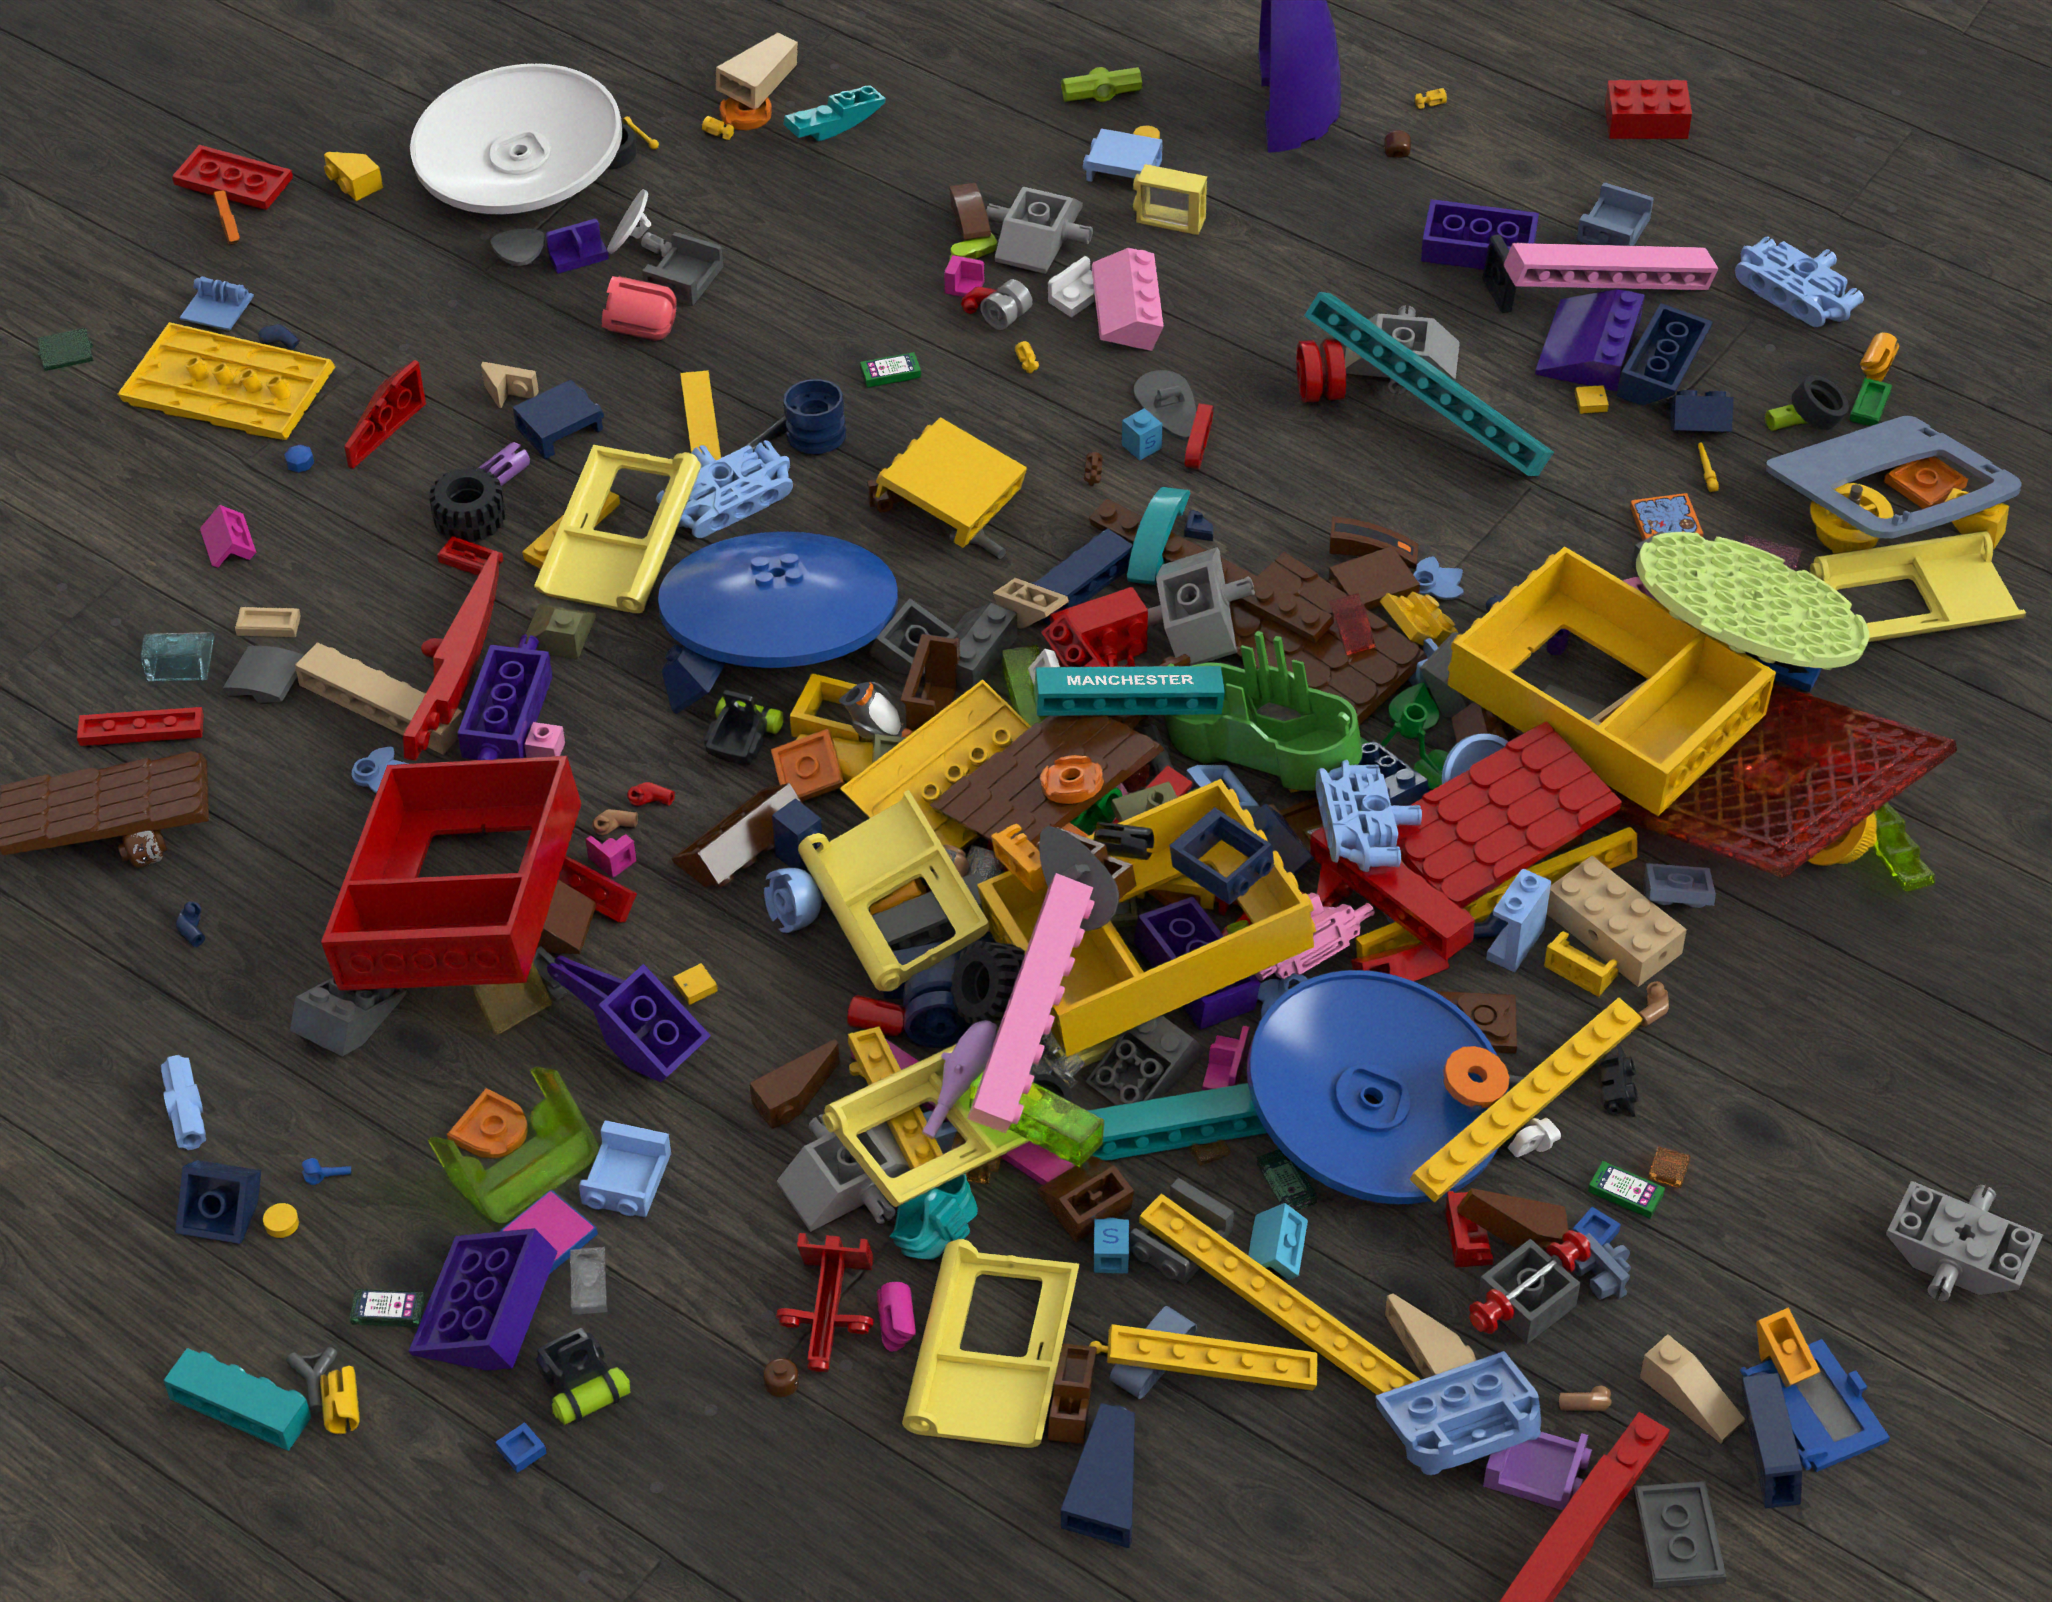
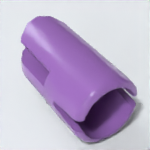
M512 442L478 468L484 469L485 473L491 472L494 474V478H498L500 485L503 486L530 464V458L525 449L515 454V451L521 445Z

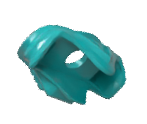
M964 1173L898 1206L895 1227L889 1237L893 1239L895 1245L901 1248L903 1255L919 1259H935L942 1254L948 1242L967 1237L970 1233L967 1223L977 1215L978 1208L966 1174Z

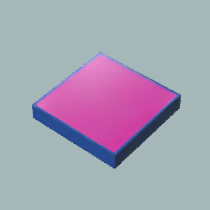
M549 1190L500 1230L501 1232L535 1228L558 1251L550 1273L598 1234L596 1226L553 1190Z

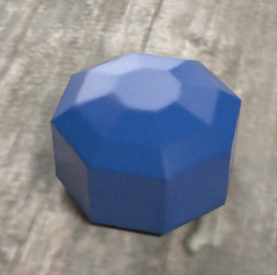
M300 444L290 447L284 454L289 470L299 473L309 470L314 464L310 447Z

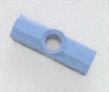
M180 1055L171 1056L161 1064V1073L166 1089L163 1092L169 1119L173 1123L178 1148L193 1150L199 1148L206 1141L204 1123L201 1117L203 1107L197 1084H194L189 1058H184Z

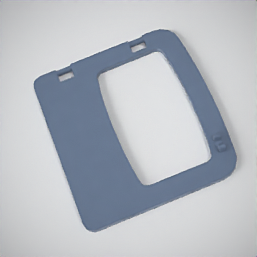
M1901 416L1769 459L1766 462V471L1860 531L1877 538H1896L1972 515L2019 495L2022 485L2020 479L2012 473L1998 468L1990 460L1944 433L1935 431L1930 428V425L1913 416ZM1933 456L1946 457L1990 483L1981 489L1947 502L1911 513L1904 511L1903 515L1895 514L1887 519L1875 516L1834 490L1844 484L1876 472Z

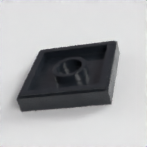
M1493 235L1489 241L1482 279L1500 311L1508 313L1512 311L1517 286L1514 285L1504 267L1509 249L1501 235Z

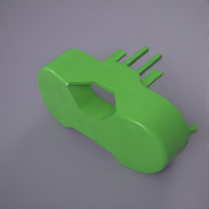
M1260 631L1254 634L1260 664L1259 669H1256L1253 648L1243 645L1241 646L1244 669L1223 663L1193 665L1221 666L1225 694L1222 714L1164 715L1169 739L1173 746L1183 755L1203 764L1228 761L1278 776L1284 788L1299 791L1316 790V773L1320 768H1324L1329 773L1330 770L1340 767L1341 762L1346 759L1349 761V765H1359L1363 751L1357 713L1354 707L1342 697L1309 688L1304 662L1293 659V673L1287 671L1282 637L1276 636L1273 639L1278 668L1268 665L1263 632ZM1270 702L1294 709L1301 717L1281 721L1260 715L1256 710Z

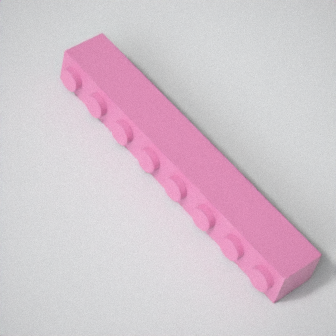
M1512 243L1504 262V267L1514 285L1522 287L1709 290L1718 271V267L1707 249L1696 247Z
M1057 873L1050 883L967 1119L1006 1133L1011 1123L1018 1124L1024 1105L1019 1104L1022 1093L1028 1094L1034 1079V1075L1029 1074L1032 1063L1038 1065L1045 1046L1039 1044L1042 1034L1048 1036L1055 1016L1049 1015L1053 1005L1058 1006L1065 989V987L1060 986L1062 977L1069 976L1075 958L1070 957L1072 948L1079 947L1085 932L1084 929L1080 928L1082 919L1088 920L1095 901L1090 900L1093 887Z

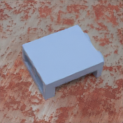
M1101 128L1097 139L1093 138L1090 154H1086L1083 161L1086 181L1092 182L1096 172L1135 178L1136 174L1141 173L1145 164L1159 167L1162 162V139Z
M1522 869L1493 910L1494 916L1507 921L1509 924L1500 932L1488 949L1486 960L1514 973L1544 931L1551 887L1550 880L1526 869Z
M605 1120L601 1128L602 1145L588 1179L581 1180L579 1184L581 1202L593 1209L603 1208L620 1212L626 1216L636 1215L646 1218L671 1155L669 1134Z

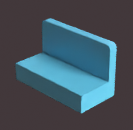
M1286 1203L1257 1214L1254 1220L1248 1256L1265 1268L1272 1267L1288 1280L1298 1277L1308 1220Z

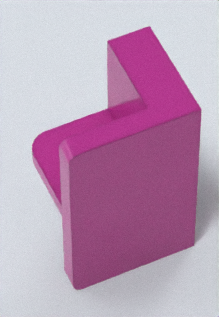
M1242 1027L1239 1039L1216 1036L1215 1043L1210 1047L1209 1064L1202 1085V1091L1239 1085L1249 1049L1250 1027Z

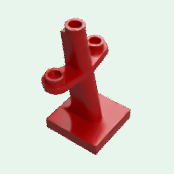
M799 1233L797 1248L803 1263L821 1266L815 1312L781 1308L777 1310L776 1318L779 1319L780 1326L788 1328H798L800 1323L812 1324L808 1369L816 1372H828L835 1327H847L848 1332L854 1334H868L869 1328L873 1327L874 1319L862 1315H837L844 1269L872 1270L873 1254L868 1239H861L858 1249L844 1247L841 1238L838 1236L826 1235L825 1245L810 1244L806 1233Z

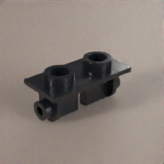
M1617 1045L1618 1055L1605 1054L1600 1061L1603 1085L1614 1083L1613 1085L1602 1087L1604 1108L1611 1115H1617L1621 1110L1628 1108L1631 1116L1634 1117V1103L1639 1101L1634 1082L1632 1083L1631 1076L1636 1075L1635 1065L1632 1057H1626L1621 1045Z

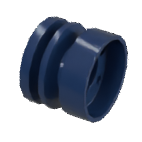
M808 379L789 387L784 394L783 403L787 419V439L790 445L797 451L807 454H822L839 447L846 439L844 401L840 387L831 381L823 379Z

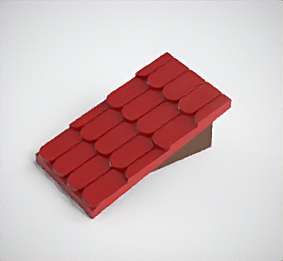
M1546 721L1509 741L1504 748L1473 764L1466 772L1424 794L1422 799L1411 804L1421 806V825H1396L1398 830L1396 846L1400 847L1402 862L1412 872L1422 876L1429 885L1437 891L1443 892L1449 900L1463 909L1517 875L1522 869L1528 868L1545 856L1581 844L1585 831L1618 811L1622 801L1611 792L1612 790L1595 772H1592V769L1576 752H1573V749Z

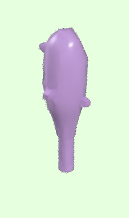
M987 1020L973 1024L959 1039L952 1053L943 1052L942 1058L946 1062L944 1063L942 1089L937 1106L922 1131V1134L926 1137L934 1139L953 1105L984 1072L997 1035L996 1024Z

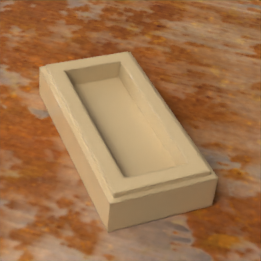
M240 607L235 626L236 635L296 637L301 616L300 611L294 608Z

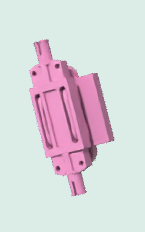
M1311 892L1308 896L1314 908V911L1310 912L1316 927V932L1313 933L1314 948L1255 974L1258 980L1262 981L1273 973L1277 977L1285 979L1293 973L1300 975L1350 946L1349 940L1360 935V922L1374 915L1373 907L1369 903L1355 911L1346 904H1342L1337 908L1323 907L1319 895Z

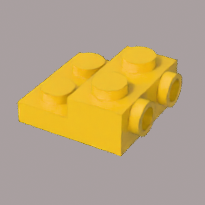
M1412 591L1406 598L1402 595L1396 597L1387 593L1380 600V603L1413 642L1424 645V640L1431 638L1440 647L1451 633L1457 632V629L1454 627L1455 623L1442 613L1441 609L1438 608L1439 603L1428 594L1423 596Z

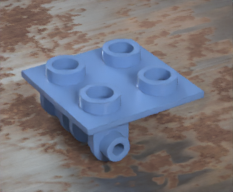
M201 276L194 280V288L198 292L180 316V320L230 331L254 297V294L248 293V289H245L243 285H235L226 281L222 282L221 280L214 281L213 279Z

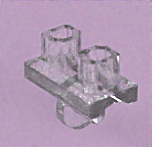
M1051 1031L1048 1036L1042 1034L1039 1043L1045 1046L1042 1058L1038 1065L1032 1063L1029 1074L1051 1075V1072L1054 1070L1071 1089L1078 1083L1073 1076L1085 1063L1077 1054L1069 1057L1063 1054L1057 1059L1054 1054L1061 1047Z

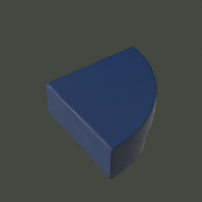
M1190 510L1184 529V537L1213 541V525L1203 517L1202 513Z

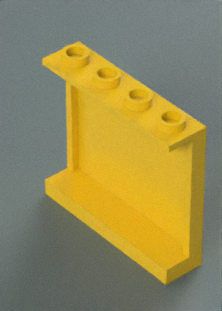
M940 417L932 426L930 424L927 425L918 440L913 439L908 445L907 450L903 454L899 453L888 469L884 468L879 473L876 483L879 484L876 497L880 498L890 489L956 528L957 532L954 543L964 548L1021 489L1027 467Z

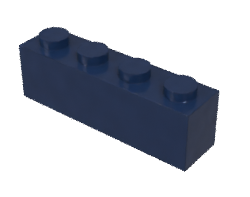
M1107 528L1098 536H1094L1081 549L1074 551L1058 566L1051 568L1038 581H1034L1031 584L1068 597L1069 602L1053 613L1085 603L1128 570L1133 545ZM1050 615L1041 619L1047 625H1050Z

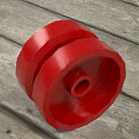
M1336 338L1324 339L1319 349L1314 340L1299 341L1296 348V371L1302 402H1318L1322 392L1328 401L1343 400L1346 394V368L1341 342Z

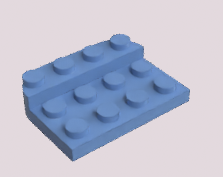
M1505 1351L1375 1396L1378 1410L1405 1445L1407 1459L1416 1466L1421 1467V1471L1427 1475H1435L1441 1472L1442 1469L1469 1463L1475 1459L1503 1451L1527 1440H1534L1541 1434V1413L1538 1393Z

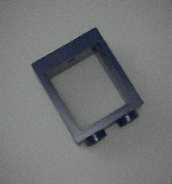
M1215 807L1169 845L1173 868L1229 905L1239 896L1246 894L1255 882L1261 877L1268 875L1275 866L1271 843ZM1221 840L1249 857L1247 861L1227 878L1198 860Z

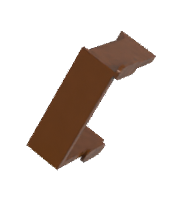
M925 634L921 635L900 698L905 704L907 729L913 732L953 702L957 690L956 664H959L960 638L951 639ZM925 667L926 683L921 698H915Z

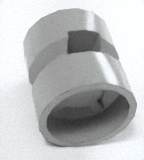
M1010 279L981 302V312L985 320L992 327L1003 330L1032 307V297L1028 289L1021 282Z

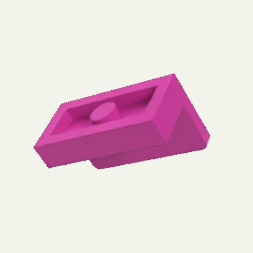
M219 505L200 528L211 564L214 567L218 568L230 553L248 560L256 553L246 520L240 512Z

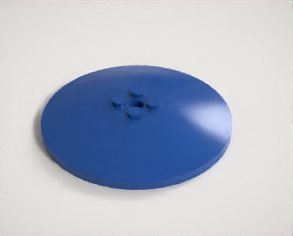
M765 532L719 541L685 557L668 572L662 581L658 602L660 618L668 633L676 641L693 652L734 665L782 668L828 661L867 645L877 638L895 616L898 604V589L896 579L889 567L879 557L856 544L821 534Z
M1364 970L1338 971L1315 976L1297 984L1281 995L1266 1011L1251 1041L1247 1063L1248 1087L1256 1114L1270 1138L1286 1157L1312 1178L1341 1193L1362 1200L1386 1204H1415L1432 1200L1410 1180L1413 1172L1488 1109L1477 1105L1473 1107L1463 1105L1451 1096L1443 1082V1067L1447 1059L1454 1051L1470 1046L1487 1049L1496 1056L1497 1054L1481 1029L1470 1017L1452 1002L1433 990L1396 975ZM1468 1073L1473 1081L1483 1082L1478 1074ZM1364 1095H1373L1378 1099L1379 1104L1369 1103L1364 1098ZM1498 1148L1449 1191H1459L1477 1178L1492 1161Z

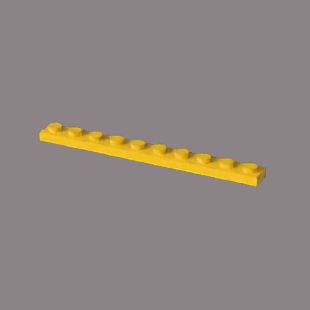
M1628 827L1529 867L1526 870L1550 880L1552 885L1590 856L1595 857L1607 868L1612 869L1637 858V833L1631 827ZM1517 875L1463 909L1471 914L1475 919V923L1484 921L1494 910ZM1397 922L1357 937V958L1421 941Z
M1618 997L1413 1172L1410 1180L1435 1203L1596 1064L1605 1054L1641 1024L1643 1018Z
M1162 1193L1140 1215V1224L1376 1395L1421 1380Z

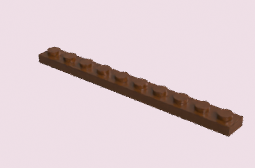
M1106 499L1089 517L1092 526L1101 531H1105L1108 528L1132 545L1142 520V516L1109 499ZM1170 532L1162 556L1164 564L1207 550ZM1221 558L1225 584L1249 576L1254 585V595L1234 601L1314 643H1317L1334 624L1331 614Z

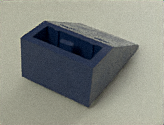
M1373 740L1362 745L1363 752L1359 765H1379L1380 774L1384 775L1391 806L1411 805L1422 799V796L1429 792L1428 779Z

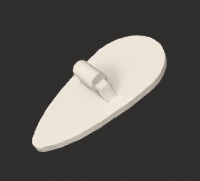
M642 189L638 193L621 220L607 248L610 254L614 253L629 235L639 239L651 226V222L643 213L648 198L646 190ZM640 220V227H636L637 223Z

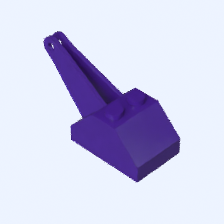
M561 955L554 960L555 963L552 962L547 966V971L554 980L593 1010L606 1044L627 1067L660 1083L711 1036L644 964L626 980L577 963Z

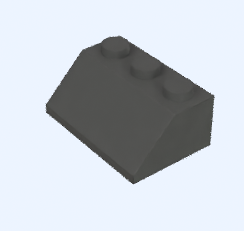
M989 603L965 613L953 629L958 633L956 637L960 638L959 664H956L957 689L967 692L982 679L985 681L1018 638L1016 612L994 603Z

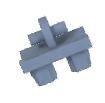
M1588 1233L1585 1236L1591 1245V1256L1585 1262L1575 1260L1573 1272L1580 1277L1590 1270L1594 1272L1596 1276L1590 1279L1589 1286L1599 1300L1612 1294L1618 1299L1627 1295L1625 1285L1630 1277L1627 1272L1630 1271L1631 1266L1626 1262L1630 1251L1624 1245L1613 1248L1609 1243H1606L1602 1247Z

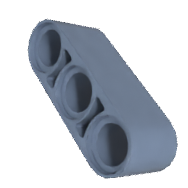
M1165 1306L1145 1329L1194 1336L1197 1324L1169 1306ZM1115 1364L1110 1374V1381L1136 1398L1141 1399L1164 1374L1165 1370Z

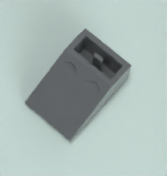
M333 977L295 997L290 1031L343 1057L361 1047L405 997L406 990L401 988L338 990Z
M1161 1015L1123 1032L1085 1082L1117 1106L1158 1099L1187 1075L1206 1049L1194 1038Z

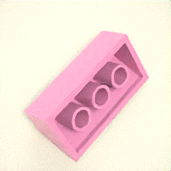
M1126 248L1093 262L1092 275L1100 340L1152 351L1164 327L1154 253Z

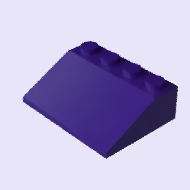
M1615 289L1560 299L1535 375L1588 386L1604 385V389L1617 391L1621 373L1628 361L1641 321L1644 294Z
M535 1228L455 1236L408 1352L413 1356L481 1370L513 1368L558 1251Z

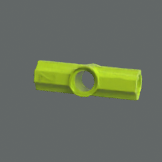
M1098 67L1090 71L1088 75L1065 78L1061 80L1063 99L1065 102L1095 98L1097 101L1106 102L1112 99L1115 94L1139 91L1142 89L1141 72L1139 67L1110 72L1106 68Z

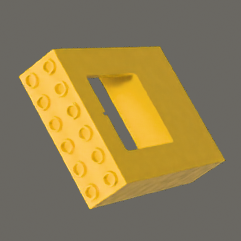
M1564 546L1555 555H1550L1544 565L1537 571L1533 570L1521 585L1514 586L1508 596L1501 602H1496L1484 617L1477 618L1471 628L1463 635L1459 634L1456 636L1451 644L1452 657L1448 665L1449 677L1447 685L1523 733L1547 721L1555 732L1573 749V752H1576L1592 769V772H1595L1605 784L1659 816L1766 715L1776 671L1745 653L1733 651L1729 648L1728 644L1702 632L1684 620L1675 619L1669 614L1670 610L1661 603ZM1560 629H1567L1649 679L1599 726L1512 673L1531 656V652L1537 651Z
M1221 779L1118 823L1151 828L1154 832V847L1147 848V852L1152 853L1148 860L1111 856L1133 865L1137 885L1119 899V903L1184 875L1173 868L1169 845L1214 807L1264 840H1268L1261 829L1257 831L1254 827L1249 811L1247 809L1242 810L1235 791L1232 788L1228 790ZM1094 834L1087 836L1086 838L1094 840ZM1221 840L1198 860L1206 865H1213L1219 874L1227 878L1247 861L1249 857ZM1276 850L1273 851L1275 866L1270 873L1261 877L1249 888L1246 894L1236 899L1253 923L1252 925L1146 972H1143L1111 921L1099 929L1085 931L1079 947L1072 948L1070 957L1075 958L1071 972L1068 977H1062L1060 986L1065 987L1061 1001L1058 1006H1052L1049 1014L1055 1016L1050 1031L1066 1057L1314 948L1313 933L1316 932V927L1310 913L1314 911L1313 904L1306 893L1302 894L1299 891L1298 883L1293 873L1285 871L1279 853ZM1011 871L1004 872L977 884L982 910L990 926L988 930L996 943L1013 944L1016 947H1021L1026 953L1048 886L1045 885L1032 893Z

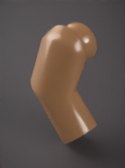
M608 809L594 818L592 822L593 830L597 834L606 835L619 826L636 828L638 813Z
M1652 982L1647 986L1648 1006L1638 1012L1643 1018L1641 1022L1643 1027H1647L1665 1015L1669 1010L1668 992L1664 989V985L1661 982Z
M1596 1386L1591 1392L1560 1393L1559 1406L1561 1411H1605L1612 1403L1610 1399L1611 1392L1605 1386Z

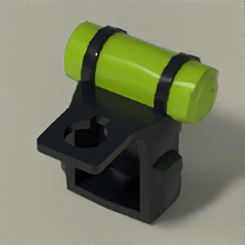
M724 690L723 697L719 700L715 710L717 720L711 722L704 739L706 751L708 754L727 762L750 765L760 751L764 741L762 737L764 733L776 734L783 725V712L770 706L755 705L751 696Z
M582 1328L558 1337L537 1349L538 1357L536 1361L538 1369L544 1380L548 1384H553L557 1389L558 1395L552 1399L553 1413L564 1425L574 1420L577 1423L582 1420V1417L611 1403H618L621 1397L630 1393V1380L618 1367L609 1369L603 1361L605 1356L601 1345L591 1333L585 1332Z

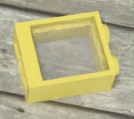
M1145 164L1141 173L1136 174L1133 183V189L1137 190L1133 203V211H1136V223L1198 235L1206 219L1207 176Z

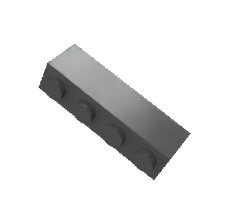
M980 872L962 877L982 910L977 884L984 882ZM932 891L872 915L892 951L941 942L956 934L955 929Z

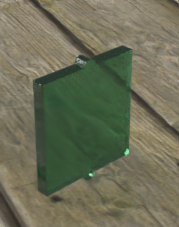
M86 328L38 338L40 347L38 356L42 358L44 371L93 361L91 353L93 344L88 339Z

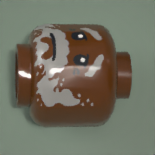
M160 829L123 835V843L117 844L123 862L130 860L132 866L137 869L161 861L163 859V852L167 851Z

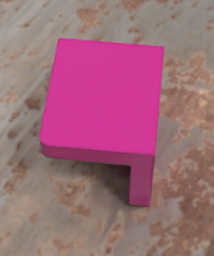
M952 255L944 272L945 293L964 297L973 288L982 287L984 284V262Z
M626 834L617 841L609 838L602 844L592 836L585 839L588 858L612 878L636 862L634 841Z

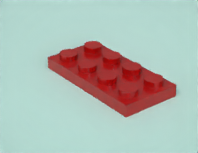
M199 145L174 173L172 178L174 185L210 195L224 190L228 200L267 210L293 179L292 170Z

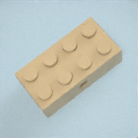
M1590 856L1550 887L1547 915L1607 963L1611 959L1617 960L1619 963L1615 968L1619 969L1618 972L1637 987L1682 954L1687 929L1595 857Z

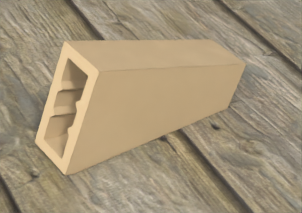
M776 33L717 66L716 90L753 109H757L797 65L798 42L780 33Z

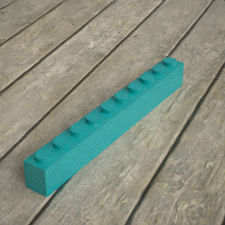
M1319 292L1304 316L1526 475L1539 476L1553 455L1554 451L1331 293Z

